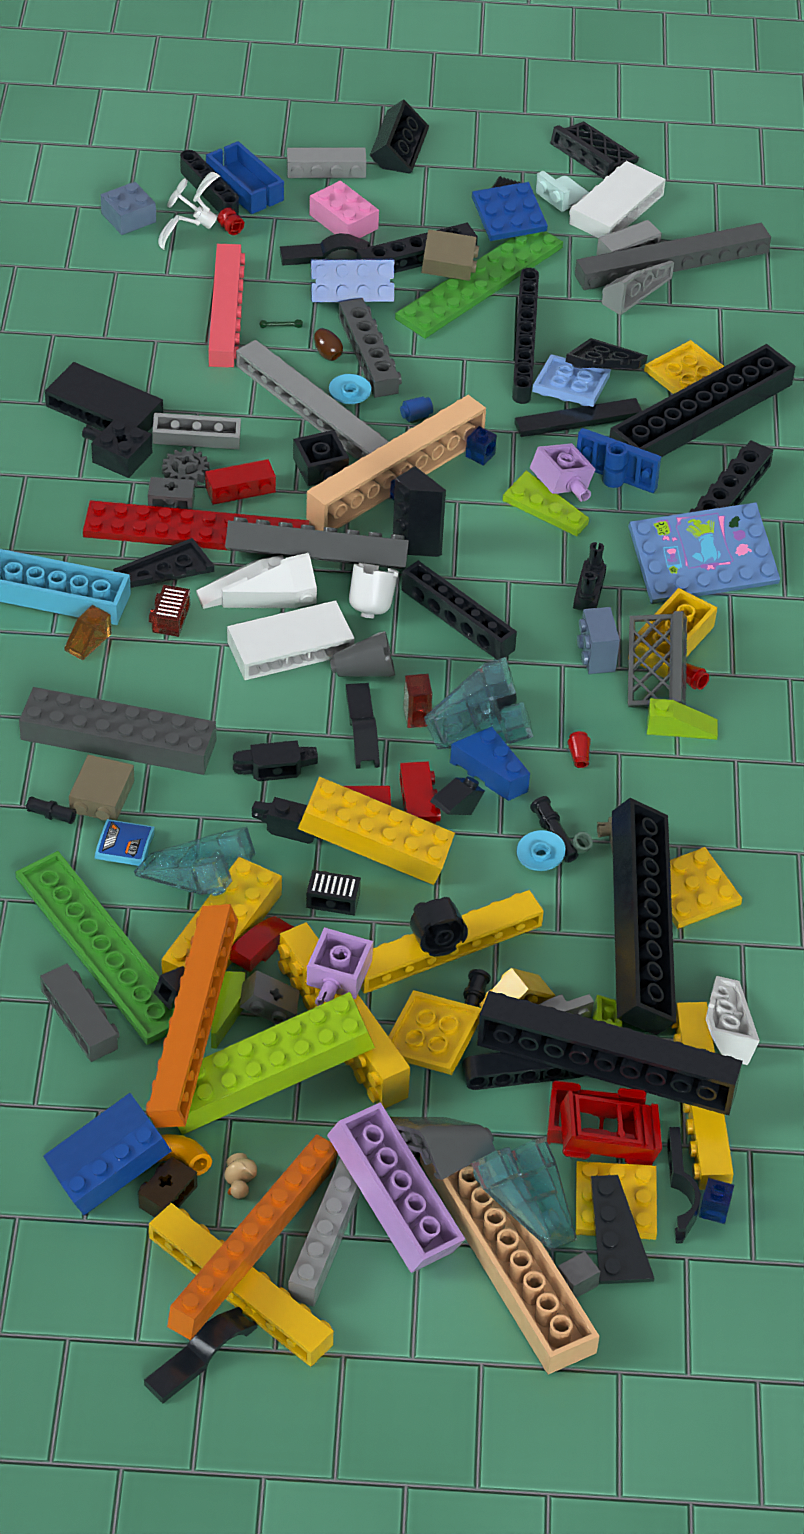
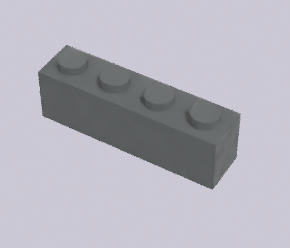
M68 963L40 976L42 993L90 1062L118 1050L117 1038L120 1035L115 1024L108 1022L105 1010L102 1006L96 1005L91 990L84 988L82 979L76 970L73 971Z

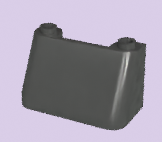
M390 1117L415 1159L420 1157L421 1154L425 1165L431 1163L434 1165L436 1179L443 1180L496 1151L492 1143L494 1137L491 1131L479 1124L447 1117Z

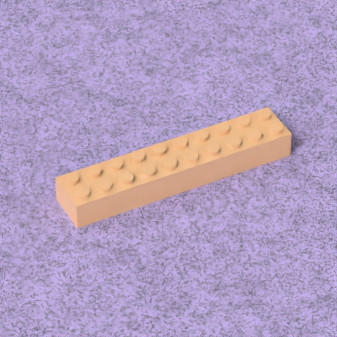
M467 395L447 408L440 410L432 417L425 419L417 426L410 428L402 435L393 438L385 445L378 447L375 451L360 458L335 475L328 477L320 484L313 486L307 491L306 520H309V525L315 526V530L323 531L324 527L339 529L395 494L396 477L415 466L427 475L484 440L486 407L470 395Z
M420 1154V1164L547 1374L549 1375L596 1354L599 1334L488 1156L440 1180L435 1178L434 1173H436L434 1165L432 1163L425 1165Z

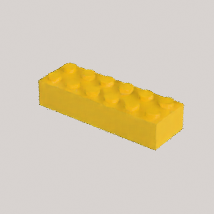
M320 776L298 827L299 830L432 885L435 884L443 868L455 835L450 830Z
M238 857L202 906L231 904L238 919L233 940L234 944L251 928L262 922L282 895V875ZM202 906L163 956L162 974L181 966L186 967L185 960L189 956L191 938L195 934L196 919L200 915ZM229 955V959H228V963H227L226 970H227V968L230 966V964L232 963V961H230V955Z

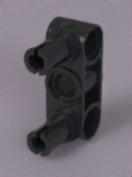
M597 542L590 544L589 558L583 563L573 609L583 611V609H592L598 606L607 564H604L602 559L604 551L602 543H599L598 549H596Z

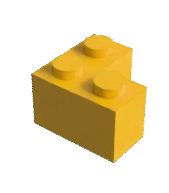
M514 968L506 971L501 976V980L497 985L489 990L517 999L528 1000L535 1004H541L556 996L538 974ZM488 992L486 993L483 1001L479 1004L481 1008L484 1005Z

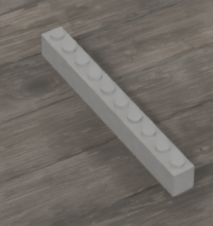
M257 340L236 350V366L319 431L335 430L345 451L355 459L359 460L389 442L380 433L370 428L364 421L353 415L350 410L340 405L321 388H318L308 378L302 376Z

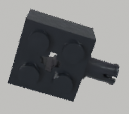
M116 418L103 431L90 425H86L82 431L83 438L93 441L91 443L92 463L127 478H130L153 453L151 433Z
M335 430L293 439V459L307 486L320 484L328 477L349 466V456Z

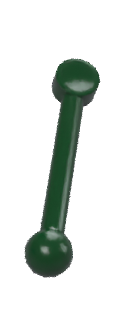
M299 319L295 320V322H267L261 320L259 325L261 328H266L267 326H295L296 328H301L303 322Z

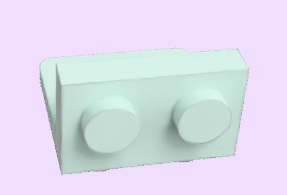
M545 171L537 173L536 193L561 212L571 208L572 205L578 203L584 195L589 193L568 176H562L555 180Z

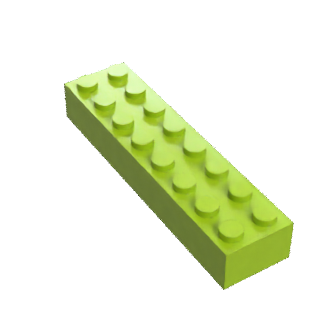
M348 992L204 1057L186 1126L178 1127L181 1134L184 1135L374 1049L375 1046L351 993Z

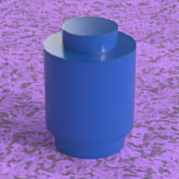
M424 396L403 401L400 407V413L402 418H406L408 422L426 418L429 414L433 413V404L429 397L425 398Z

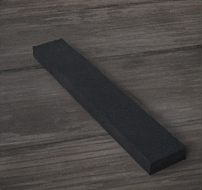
M632 398L595 404L593 407L583 406L516 417L515 425L520 437L622 421L638 414L642 409L637 399Z

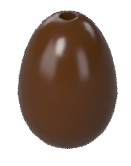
M320 328L315 332L314 343L319 354L329 361L338 359L343 353L341 340L332 331L325 328Z

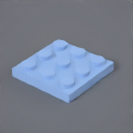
M551 354L534 382L532 392L539 393L542 396L559 398L562 401L579 403L582 406L593 407L610 377L611 369H579L565 362L566 358Z

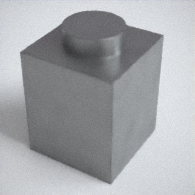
M585 1251L558 1266L559 1272L576 1298L599 1285L601 1271Z

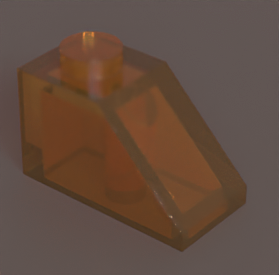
M94 605L89 607L77 619L64 647L65 651L84 660L112 634L111 615Z

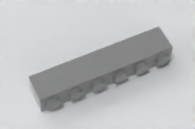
M341 1158L288 1281V1292L291 1297L297 1302L313 1307L316 1304L361 1194V1190Z

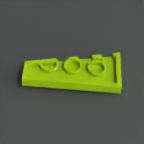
M527 470L503 494L504 502L572 535L578 536L588 525L589 517L560 495L552 494L543 482Z

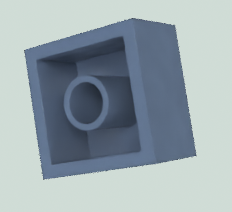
M136 182L100 194L101 214L121 235L156 223V203Z
M611 607L583 609V617L579 619L581 634L577 635V646L579 649L582 648V664L586 665L588 674L615 672L620 639Z

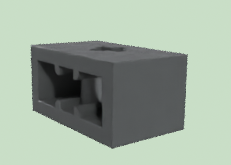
M151 477L148 490V506L193 510L195 480Z
M256 970L243 982L240 1007L274 1024H279L297 1015L300 990Z

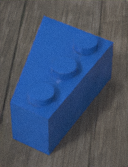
M492 726L451 744L450 763L454 766H461L468 771L467 774L471 777H478L485 782L486 787L509 801L528 792L530 772Z

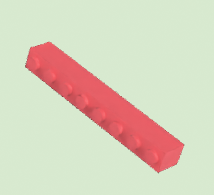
M217 244L209 339V367L234 368L236 350L239 349V346L236 345H240V333L236 332L241 331V319L237 318L242 316V306L239 305H242L243 292L239 291H243L244 280L240 278H244V266L241 265H245V253H241V244Z

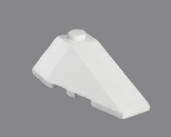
M309 553L285 558L280 561V565L270 570L266 567L260 570L261 574L251 579L245 577L222 588L223 608H298L316 604L317 586Z
M283 555L254 560L196 590L203 609L222 605V588L245 577L251 579L261 574L260 570L266 567L270 570L280 565V561L284 559Z
M716 976L706 1014L710 1035L721 1055L743 1060L742 1064L748 1065L760 1040L740 981Z

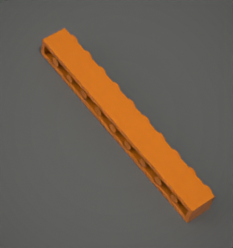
M231 904L202 906L200 915L196 919V930L191 938L189 956L185 960L184 975L180 978V990L178 996L175 997L173 1016L169 1019V1031L163 1041L162 1057L158 1060L156 1079L152 1082V1094L150 1101L146 1104L147 1116L151 1118L156 1128L186 1126L238 924V919Z
M317 1134L170 1305L168 1328L192 1340L333 1171L338 1153L330 1141Z

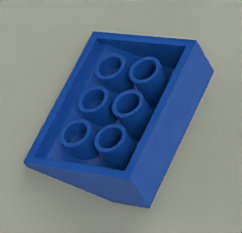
M129 1093L43 1155L73 1203L83 1215H86L172 1152V1150L132 1094Z

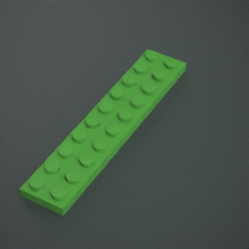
M547 231L512 237L476 260L475 273H471L470 281L455 278L445 280L396 312L395 320L426 339L518 278L523 269L535 267L562 249L563 241Z
M56 851L16 871V879L146 1045L166 1036L169 1031V1019L173 1016L174 1008L169 1010L153 993L160 977L60 852Z

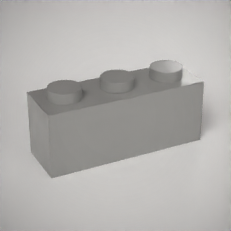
M649 220L598 238L597 255L660 243L662 233Z

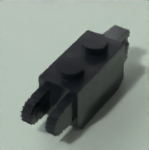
M298 740L250 745V750L236 751L233 754L235 762L233 770L238 775L253 774V778L257 781L297 778L301 774V767L318 764L317 748L299 747Z
M274 797L272 803L254 802L251 810L252 817L266 823L267 831L272 835L307 844L312 843L314 838L321 839L298 829L307 805Z

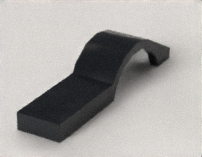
M338 233L330 235L319 244L280 246V257L282 266L311 264V259H325L329 254L337 250L348 249L357 253L358 249L370 247V243L350 234Z
M369 683L346 684L349 720L354 737L356 769H361V761L374 760V766L378 768L380 767L376 720L373 716Z
M669 1127L667 1152L671 1188L680 1190L685 1194L692 1204L690 1210L685 1214L677 1216L678 1227L675 1228L676 1243H683L697 1220L701 1193L695 1180L684 1172L680 1127Z
M240 1307L216 1315L202 1326L185 1348L144 1379V1386L162 1404L207 1369L208 1363L222 1345L237 1335H245L247 1337L258 1328V1324L255 1321L250 1322L243 1315V1310Z

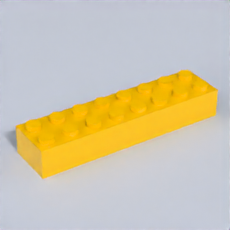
M305 922L280 933V945H278L280 960L278 961V967L283 975L286 974L289 977L291 986L300 990L299 993L303 997V1003L307 1010L317 1007L315 1000L321 989L307 985V965L319 939L308 923ZM335 994L334 999L341 995ZM357 995L354 1001L375 1048L344 1063L351 1066L359 1084L363 1083L371 1102H376V1104L381 1102L385 1109L408 1098L410 1066L363 1000Z

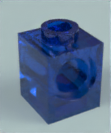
M480 426L477 427L467 437L466 457L481 465H485L496 453L497 435Z
M708 1178L699 1217L725 1224L734 1185Z

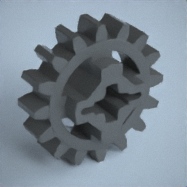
M183 448L182 452L174 450V455L168 453L167 459H163L162 474H164V478L195 480V486H198V481L205 482V471L210 470L207 456L202 457V452L194 453V449L186 451Z

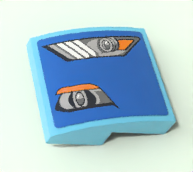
M107 819L97 845L95 859L143 866L148 857L149 845L154 837L155 827Z

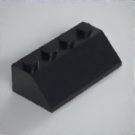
M403 99L387 110L370 156L382 169L410 174L417 161L429 125Z
M416 466L395 478L393 534L403 535L404 540H409L407 555L439 557L442 555L446 490Z

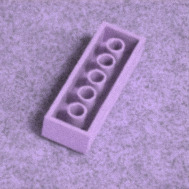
M381 1102L337 1122L327 1136L409 1271L413 1273L453 1253L465 1238Z

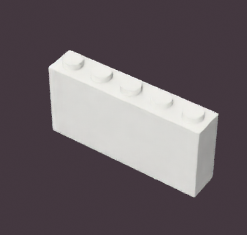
M626 161L621 166H618L612 174L606 176L592 191L584 195L578 203L572 205L569 211V224L597 238L627 228L664 195L666 179Z
M336 601L227 626V642L244 680L334 659V653L354 644V636Z

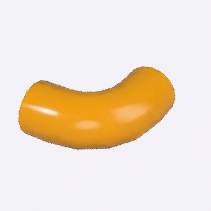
M161 1135L172 1152L157 1163L167 1161L172 1156L197 1171V1176L209 1170L212 1165V1158L196 1140L184 1135Z

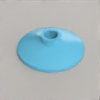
M343 374L330 382L329 393L338 402L357 404L365 401L370 396L371 385L362 376Z
M545 830L533 831L519 841L517 857L520 863L530 870L547 871L555 868L562 862L565 857V844L553 832Z

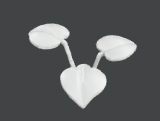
M210 172L199 185L193 199L194 202L198 201L202 206L198 208L181 195L187 186L188 180L184 178L179 183L177 190L172 193L167 207L171 208L176 200L180 198L195 210L193 214L195 220L179 215L172 218L163 228L158 239V244L163 250H165L168 236L179 220L194 223L197 226L201 224L207 229H210L215 223L217 215L210 211V208L202 202L200 196L214 180L221 177L219 174Z

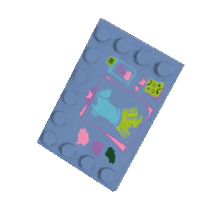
M756 502L631 521L628 525L651 604L666 602L678 588L697 597L779 584L780 576Z

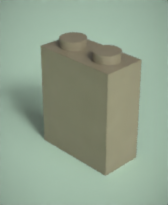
M428 229L421 273L470 281L471 273H475L477 261L473 260V258L478 257L479 246L475 245L476 237Z
M88 754L70 792V808L76 809L78 815L98 818L103 821H107V819L117 821L135 781L134 765Z

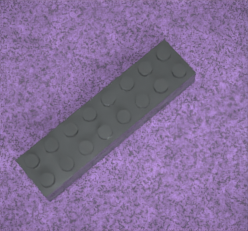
M234 517L233 521L228 520L225 548L229 551L275 556L283 555L284 557L309 553L311 560L348 564L367 563L384 568L406 569L409 540H404L403 535L391 534V538H383L382 533L369 532L368 536L360 535V531L346 529V533H338L337 528L324 527L323 531L315 530V526L301 525V528H293L292 523L279 522L278 526L270 525V521L256 520V523H248L247 518Z
M37 687L32 688L19 719L20 738L24 741L201 775L205 774L216 743V721Z

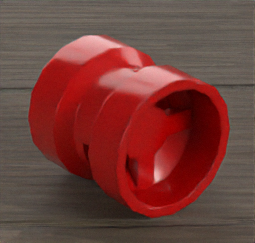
M224 208L217 217L218 223L230 235H237L244 228V220L232 208Z

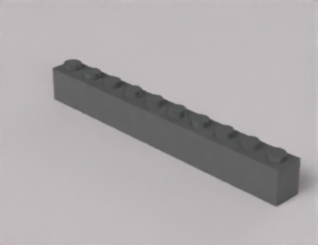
M761 222L576 259L575 277L583 290L606 286L617 278L668 261L674 262L673 272L765 254L769 253L771 236Z

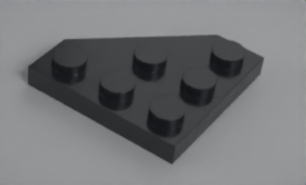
M590 338L566 355L565 362L579 369H639L646 364L648 355Z

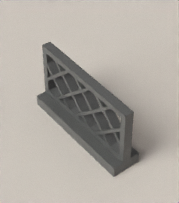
M674 611L673 614L630 616L629 707L649 706V699L651 697L658 699L654 694L663 685L669 689V699L666 700H674L686 705L687 616L683 611ZM670 620V629L663 635L656 626L661 621ZM645 621L650 627L640 636L635 631V622ZM654 629L661 638L651 646L644 638ZM665 640L670 645V651L662 657L655 649ZM642 641L650 649L639 658L635 654V648ZM654 652L661 660L651 669L644 660ZM642 663L649 672L641 680H638L634 676V672ZM665 663L670 667V673L662 680L655 671ZM653 674L660 683L650 691L643 683ZM642 686L649 694L643 700L634 701V692Z

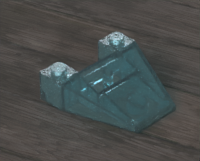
M506 657L482 664L424 717L437 749H449L452 743L491 726L506 744L534 737L524 702L512 704L502 709L499 706L498 698L516 693L512 672Z
M243 827L153 852L138 866L134 873L137 877L199 895L211 893L212 896L223 894L232 882L228 867L232 866L238 857L250 861L256 853L248 828Z
M545 1136L534 1139L513 1150H510V1147L497 1150L471 1163L474 1169V1177L480 1183L482 1189L549 1250L577 1240L556 1160Z

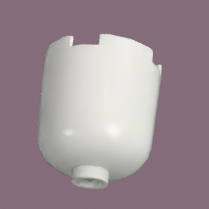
M367 563L354 564L349 602L355 610L361 612L360 616L374 618V615H381L390 609L399 573L397 570L388 568V572L378 570L379 565Z

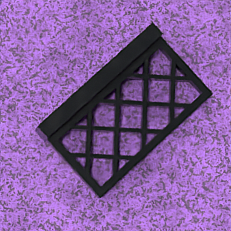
M584 121L567 128L557 125L553 129L550 144L603 179L612 174L624 162L628 161L635 164L639 160L637 155Z

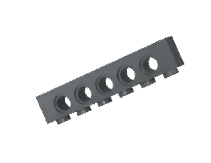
M363 298L339 302V320L363 374L371 385V392L374 398L399 394V385L402 384L401 374L396 371L395 361L389 356V348L383 343V335L377 330V322L371 317L370 307L366 306Z

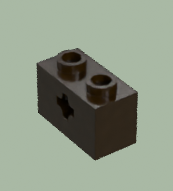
M171 1156L165 1163H161L157 1167L154 1176L148 1182L145 1181L138 1190L139 1208L153 1217H156L171 1203L179 1208L198 1187L197 1171Z

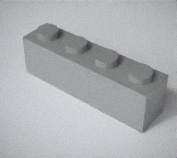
M287 148V178H366V148Z
M154 413L153 444L224 449L240 448L241 418Z

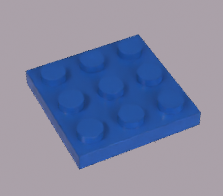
M529 182L472 191L473 202L490 241L547 231L548 225Z

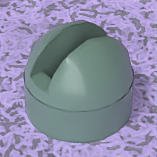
M586 832L577 833L572 840V845L578 853L587 852L593 844L592 837Z

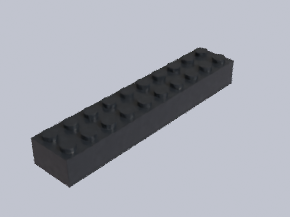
M765 344L613 426L610 429L609 438L663 457L790 387L793 384L796 366L771 346Z
M629 798L612 811L617 1019L657 1036L676 1023L668 815L633 798Z
M488 991L479 1017L477 1046L627 1088L643 1090L649 1094L724 1115H730L743 1060Z

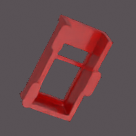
M554 1081L551 1090L546 1144H563L562 1128L559 1126L560 1104L568 1091L578 1095L639 1104L646 1103V1092L628 1088H620L617 1093L583 1090L578 1083ZM598 1117L600 1119L599 1129H581L582 1132L619 1137L617 1132L603 1130L604 1117ZM622 1119L623 1130L625 1131L624 1138L636 1139L634 1120Z
M568 1091L560 1104L562 1153L567 1157L588 1159L591 1154L623 1158L626 1164L652 1166L662 1150L658 1104L645 1105L573 1094L572 1091ZM580 1112L597 1117L617 1118V1135L619 1137L582 1132ZM622 1119L634 1120L636 1139L624 1138L625 1131L623 1130Z

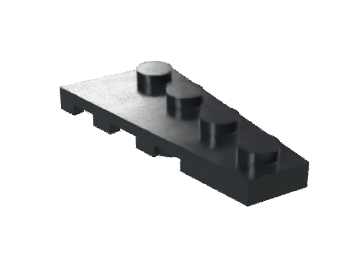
M191 538L114 568L113 571L129 574L130 588L211 573L214 572V564L195 540Z
M591 1176L598 1269L601 1271L599 1284L654 1282L655 1278L619 1176Z

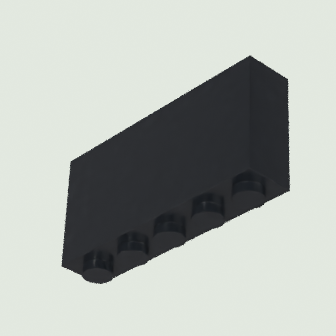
M73 362L45 390L46 407L102 431L116 418L148 432L153 427L154 413H163V399L76 362Z

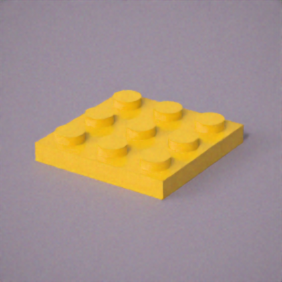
M690 340L645 364L644 371L674 394L723 368L724 365Z
M706 847L670 860L672 922L677 929L742 904L743 898Z
M413 990L388 1037L407 1063L452 1075L479 1024L482 1008Z
M577 1161L575 1235L595 1236L591 1176L618 1175L640 1238L656 1240V1166Z

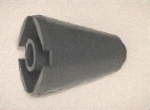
M386 632L374 634L334 653V659H330L332 672H337L338 677L395 676Z

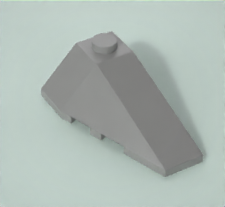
M664 262L617 278L604 287L602 291V304L622 315L672 279L674 262Z

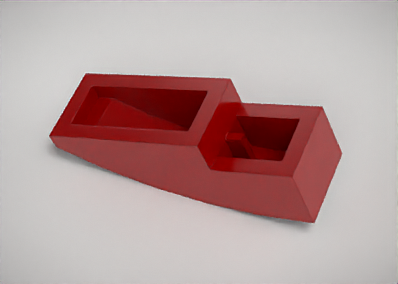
M276 916L265 919L251 928L232 945L230 961L251 972L261 960L266 962L278 949L280 933L294 928V926Z

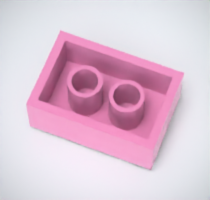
M341 180L310 195L309 215L333 234L344 233L362 238L378 229L379 209Z

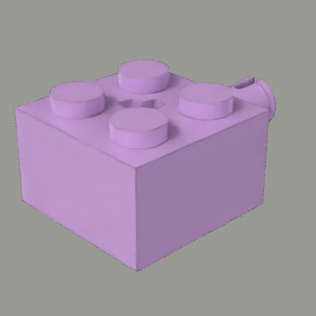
M572 443L537 447L530 469L552 494L573 492L579 501L588 500L591 496V491L588 490L595 468Z
M324 927L307 965V985L321 989L315 1000L317 1006L322 1005L324 1001L333 1000L335 994L344 995L350 992L352 997L356 999L372 962L373 941Z

